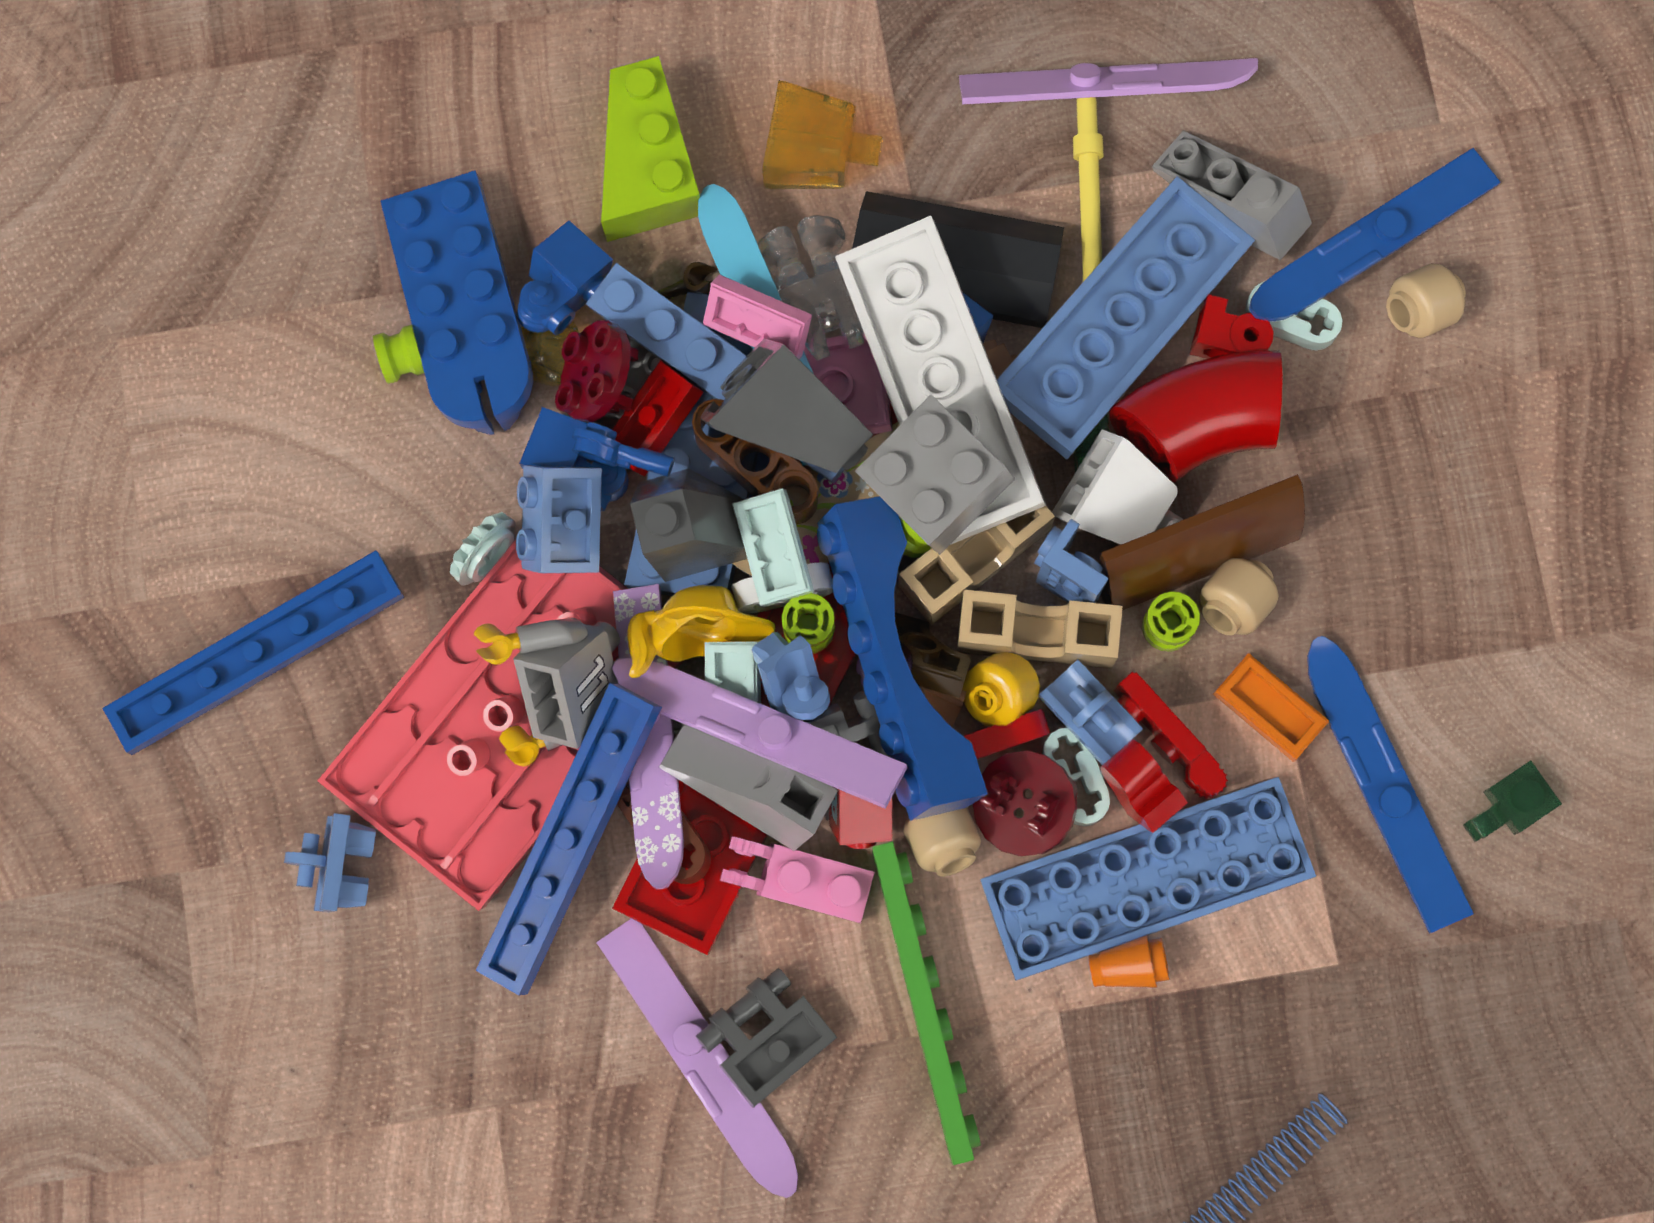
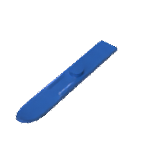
M1471 148L1276 272L1263 282L1254 293L1250 301L1249 311L1256 319L1268 320L1269 322L1285 320L1302 312L1491 191L1501 182L1477 151Z
M1325 636L1317 637L1311 642L1307 655L1308 676L1314 694L1325 717L1329 720L1328 723L1429 934L1473 915L1474 913L1357 671L1348 656L1336 643Z

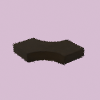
M895 612V622L901 650L918 686L960 698L971 662L969 656L952 650L938 641L930 631L929 622Z

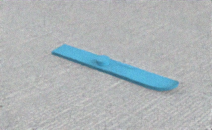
M711 184L703 188L698 200V219L703 236L720 275L782 301L749 222L737 200L725 188ZM803 351V355L799 360L813 373L807 356ZM800 460L802 466H805L806 463Z

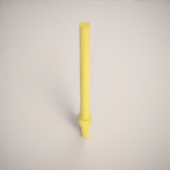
M1096 97L1077 98L1078 134L1073 137V158L1079 161L1083 282L1102 261L1099 160L1104 157L1103 136L1098 133Z

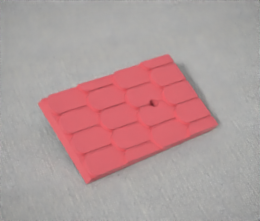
M515 540L317 781L475 909L480 911L485 908L532 850L579 748L576 749L562 745L548 751L546 746L539 749L535 761L525 767L518 766L505 754L506 748L499 740L501 733L509 727L520 726L529 736L532 735L513 660L520 651L519 649H514L505 662L497 665L485 661L476 650L487 648L493 642H481L474 635V631L477 627L490 623L506 635L516 633V627L565 618H576L583 624L591 626L598 622H605L616 629L613 591L629 588L600 566L598 573H537L522 568L521 560L518 558ZM618 646L612 652L614 662L619 659ZM667 660L668 666L678 669L683 662Z

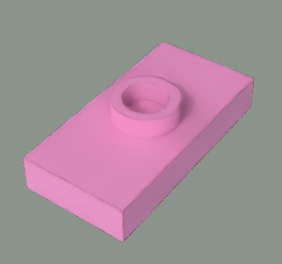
M719 274L711 282L703 325L752 347H756L764 338L782 343L800 359L803 355L812 314Z

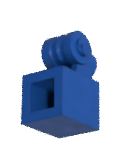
M568 220L533 249L529 277L534 281L528 282L521 289L517 309L518 322L529 331L539 333L550 330L554 335L562 333L573 321L575 312L587 303L611 270L613 259L571 221Z
M542 407L519 463L522 469L524 465L602 468L601 511H605L609 502L618 500L627 491L629 478L626 469L620 466L612 467L597 462L590 464L586 461V458L575 454L572 451L576 442L572 438L575 428L586 429L587 423Z

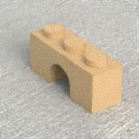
M1044 506L953 543L940 555L931 548L899 574L898 587L927 622L933 625L962 601L964 590L975 591L1048 533L1051 530L1055 516L1047 506Z
M974 590L963 591L957 652L988 656L1009 652L1018 654L1027 660L1073 664L1078 659L1084 666L1112 668L1118 659L1122 606L1071 600L1064 606H1039L1016 600L1017 595Z

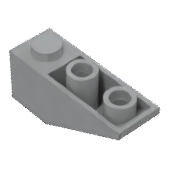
M1184 130L1152 166L1153 171L1169 184L1178 176L1254 238L1255 241L1251 246L1279 260L1286 255L1312 224L1298 186Z
M683 724L659 765L660 769L793 851L797 850L815 834L838 791L828 784Z

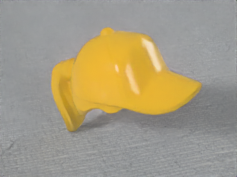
M698 585L684 588L675 593L666 602L663 609L638 613L630 619L627 640L632 658V666L629 676L631 678H638L646 673L656 655L672 662H680L696 656L705 657V642L761 641L775 631V625L769 620L740 612L733 595L725 587Z

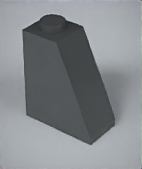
M765 338L727 376L720 388L723 390L722 395L725 399L720 407L713 401L707 406L700 417L708 426L715 430L837 473L842 467L848 470L857 464L868 450L865 443L873 436L863 423L784 344Z
M689 468L671 473L669 477L660 476L639 482L630 505L644 557L665 582L746 560L747 555L733 503L745 499Z

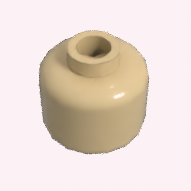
M1435 263L1425 265L1397 278L1393 282L1386 305L1388 316L1398 330L1406 332L1412 337L1425 338L1460 320L1465 308V286L1462 280L1445 266Z
M1231 558L1224 562L1201 590L1202 613L1207 623L1225 635H1248L1255 631L1274 609L1279 598L1271 570L1257 560Z
M968 808L910 821L908 818L904 824L903 832L918 865L923 870L936 872L937 875L945 877L961 872L975 861V852L980 847L981 835Z

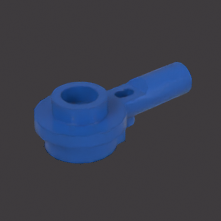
M588 422L586 429L575 428L572 438L576 442L572 451L588 460L627 469L630 468V465L666 477H669L672 471L674 457L644 447L635 449L623 445L615 440L617 432L608 427Z

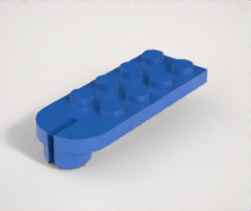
M474 170L381 200L422 366L433 402L450 422L464 428H471L481 433L493 435L495 434L493 425L484 413L480 394L483 391L481 381L485 380L494 417L504 431L510 429L518 419L521 409L531 394L533 371L521 326L517 319V311L479 175Z

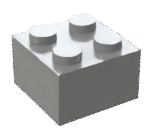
M932 394L855 470L939 555L1015 480L1008 469Z

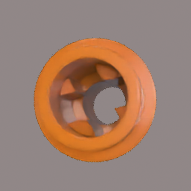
M1147 934L1101 951L1099 954L1089 955V965L1094 987L1157 988V982L1170 980L1162 938L1149 940Z

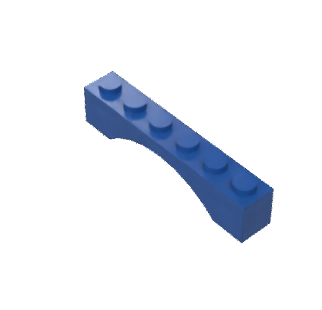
M880 496L835 504L817 522L818 545L821 552L827 555L834 576L832 581L833 593L837 602L843 605L849 624V644L852 651L858 654L865 675L863 681L864 692L868 701L874 705L880 723L879 738L884 752L890 755V758L907 764V770L896 788L898 800L906 807L910 821L967 808L988 794L972 743L952 728L929 703L914 680L901 650L895 622L894 590L899 563L906 548L907 540L899 515Z

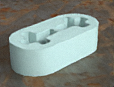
M1263 282L1255 286L1246 302V313H1251L1249 311L1251 298ZM1321 299L1294 316L1285 320L1272 321L1270 324L1274 331L1273 336L1316 351L1325 349L1333 343L1341 331L1343 321L1338 308L1331 302ZM1316 314L1325 318L1323 326L1330 329H1323L1319 336L1310 332L1311 324L1305 321H1312Z
M1060 728L1051 733L1047 738L1042 754L1051 757L1055 761L1052 753L1059 748L1058 740L1065 739L1069 746L1078 745L1080 752L1074 757L1077 773L1071 775L1064 759L1056 760V762L1065 768L1069 777L1074 781L1081 779L1085 792L1088 795L1095 793L1098 795L1099 801L1093 806L1094 814L1087 816L1084 809H1077L1074 820L1076 825H1094L1104 817L1109 809V791L1096 758L1068 728Z

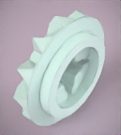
M503 512L485 517L478 527H473L471 534L462 540L463 544L460 549L454 553L450 574L463 586L484 579L512 545L516 527L515 521Z

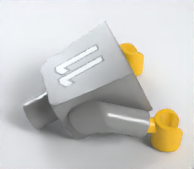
M576 618L549 620L516 627V633L506 635L490 623L477 627L474 635L481 642H493L487 648L476 650L485 661L494 665L501 664L510 657L512 650L519 649L520 651L513 660L532 735L529 736L520 726L509 727L501 733L499 740L506 748L505 754L514 764L525 767L535 761L539 749L546 746L548 751L562 745L578 749L609 683L618 684L612 669L614 663L612 652L620 643V636L616 629L605 622H598L594 626L586 625Z

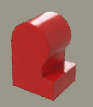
M1208 294L1200 307L1189 355L1208 359L1219 355L1246 351H1268L1273 342L1274 331L1268 320L1256 319L1251 313L1240 316L1225 313L1228 299Z
M1134 739L1100 767L1102 775L1127 815L1152 833L1188 803L1180 790L1170 783L1152 755Z

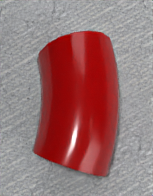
M1280 350L1246 351L1219 355L1189 363L1162 374L1137 388L1114 405L1109 411L1111 424L1118 436L1130 441L1173 483L1188 472L1219 457L1243 451L1275 449L1279 437L1282 408L1283 371Z

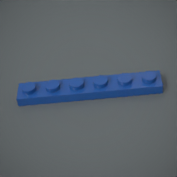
M375 550L102 709L126 753L134 755L405 597L383 558Z
M609 683L476 968L477 972L518 996L529 993L662 709L661 706L619 684Z

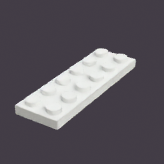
M928 216L835 256L899 425L932 394L1015 478L951 544L1046 506L932 216Z

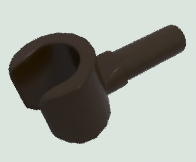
M693 262L684 271L683 279L657 292L668 300L692 291L709 295L712 280L704 281L708 274L717 271V268L702 262Z

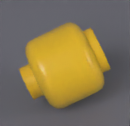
M1009 652L993 654L967 672L962 689L966 691L964 704L972 717L983 725H1009L1034 707L1040 690L1037 673L1029 661L1018 654Z

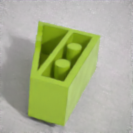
M659 56L610 69L601 224L607 242L698 217L700 194Z

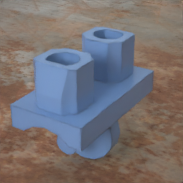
M773 632L753 646L751 650L754 660L758 663L762 687L767 695L770 708L800 720H813L828 708L830 703L828 687L819 679L811 646L801 635L788 643L778 632Z
M1078 659L1039 694V698L1102 765L1143 730Z
M334 813L333 816H327L322 855H317L320 835L304 833L301 853L285 852L284 863L299 866L296 886L312 888L315 868H320L314 911L330 913L337 911V907L350 908L366 905L369 878L342 875L345 855L365 858L372 857L376 829L350 822V815Z

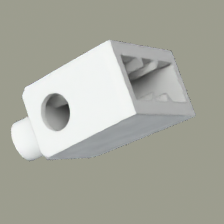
M1103 429L1052 511L1056 518L1067 523L1070 519H1073L1080 524L1079 529L1118 544H1124L1183 520L1168 510L1177 496V486L1130 441Z

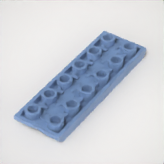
M1279 777L1180 810L1154 833L1139 824L982 878L980 882L1015 981L1110 949L1147 934L1150 935L1316 877L1281 781Z

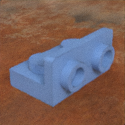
M524 465L523 477L519 479L517 485V499L519 506L522 508V529L519 530L516 538V551L523 569L537 573L599 572L602 468Z
M1070 519L1063 531L1054 526L1037 552L1039 555L1034 564L1040 567L1036 583L1067 603L1070 600L1096 603L1107 583L1108 577L1100 573L1103 569L1102 566L1090 556L1076 551L1074 555L1068 553L1080 525L1073 519Z

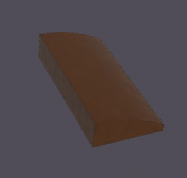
M1297 474L1101 552L1098 563L1103 569L1100 573L1108 577L1101 593L1104 603L1122 606L1123 611L1158 597L1161 594L1213 575L1224 562L1231 558L1250 560L1300 540L1305 521L1303 484L1299 475Z

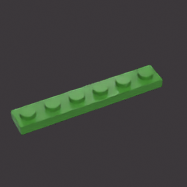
M893 842L873 846L872 854L951 1164L957 1165L973 1161L972 1148L981 1146L974 1115L963 1116L958 1095L967 1093V1087L960 1061L949 1063L944 1042L954 1038L946 1008L938 1010L935 1008L931 989L940 987L933 956L922 957L917 938L927 934L920 905L918 903L909 906L904 885L913 883L906 852L896 854Z

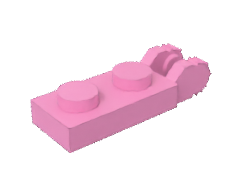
M732 836L729 848L741 855L765 858L764 869L761 879L749 876L747 872L732 868L729 870L723 869L720 881L756 890V895L861 923L875 872L802 851H793L790 848L770 843V846Z

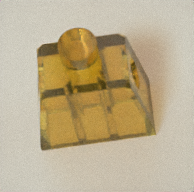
M779 80L762 168L764 188H843L846 184L849 162L878 167L883 136L855 132L856 106L854 104Z

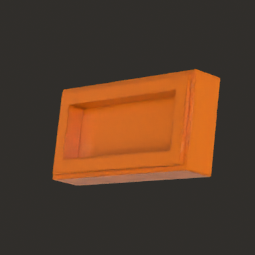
M1250 653L1243 658L1213 693L1216 698L1292 762L1298 759L1329 722L1325 716Z

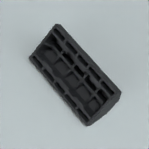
M868 191L865 192L852 249L928 216H932L961 290L965 295L993 315L992 319L1043 328L1046 325L1064 227Z

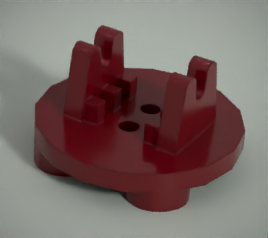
M597 320L585 327L581 333L575 331L569 333L563 342L561 355L565 362L561 374V385L555 395V405L558 410L568 413L573 419L594 422L605 416L607 412L618 414L619 409L627 411L632 409L633 399L622 395L621 392L626 384L630 361H638L639 350L630 346L626 331L617 323Z
M1026 750L1006 753L991 762L983 771L982 777L988 794L973 803L975 822L987 841L1002 852L1020 857L1045 854L1063 841L1073 827L1078 808L1077 785L1069 777L1064 767L1047 755ZM1028 789H1031L1033 792V796L1030 799L1025 796V792ZM1019 808L1024 811L1022 818H1019L1016 814Z

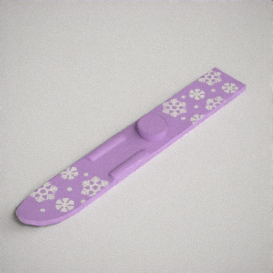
M659 584L613 591L616 631L620 636V643L618 645L619 659L631 658L627 640L630 619L638 613L662 609ZM657 655L653 659L655 662L668 666L667 660ZM661 714L658 715L629 777L638 863L645 879L656 889L669 887L678 876L683 860L684 846L679 782L677 778L659 768L675 740L673 719Z

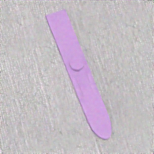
M1248 58L1168 64L1154 63L1098 67L1091 63H1080L1074 65L1071 69L959 75L962 104L1215 91L1232 88L1247 81L1258 70V59Z
M620 658L613 663L612 669L619 685L661 706L662 709L659 714L886 809L907 770V764L673 667L652 661L646 673L638 678H631L629 671L632 666V658Z
M633 919L628 920L596 943L744 1167L760 1185L772 1194L785 1198L792 1196L797 1191L798 1173L794 1156L784 1137L761 1102L752 1108L719 1067L721 1063L730 1057L723 1045L720 1043L708 1053L699 1043L695 1036L709 1024L642 923Z

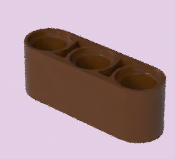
M707 400L697 407L693 414L692 425L696 443L704 454L754 497L782 488L786 489L794 485L804 488L808 492L809 497L802 505L791 506L796 524H800L813 517L818 505V487L816 479L793 457L729 434L719 438L707 436L703 432L706 423L700 417L707 406L713 401L720 407L724 400ZM753 452L763 453L770 460L768 466L758 472L746 470L741 465V462L745 456Z

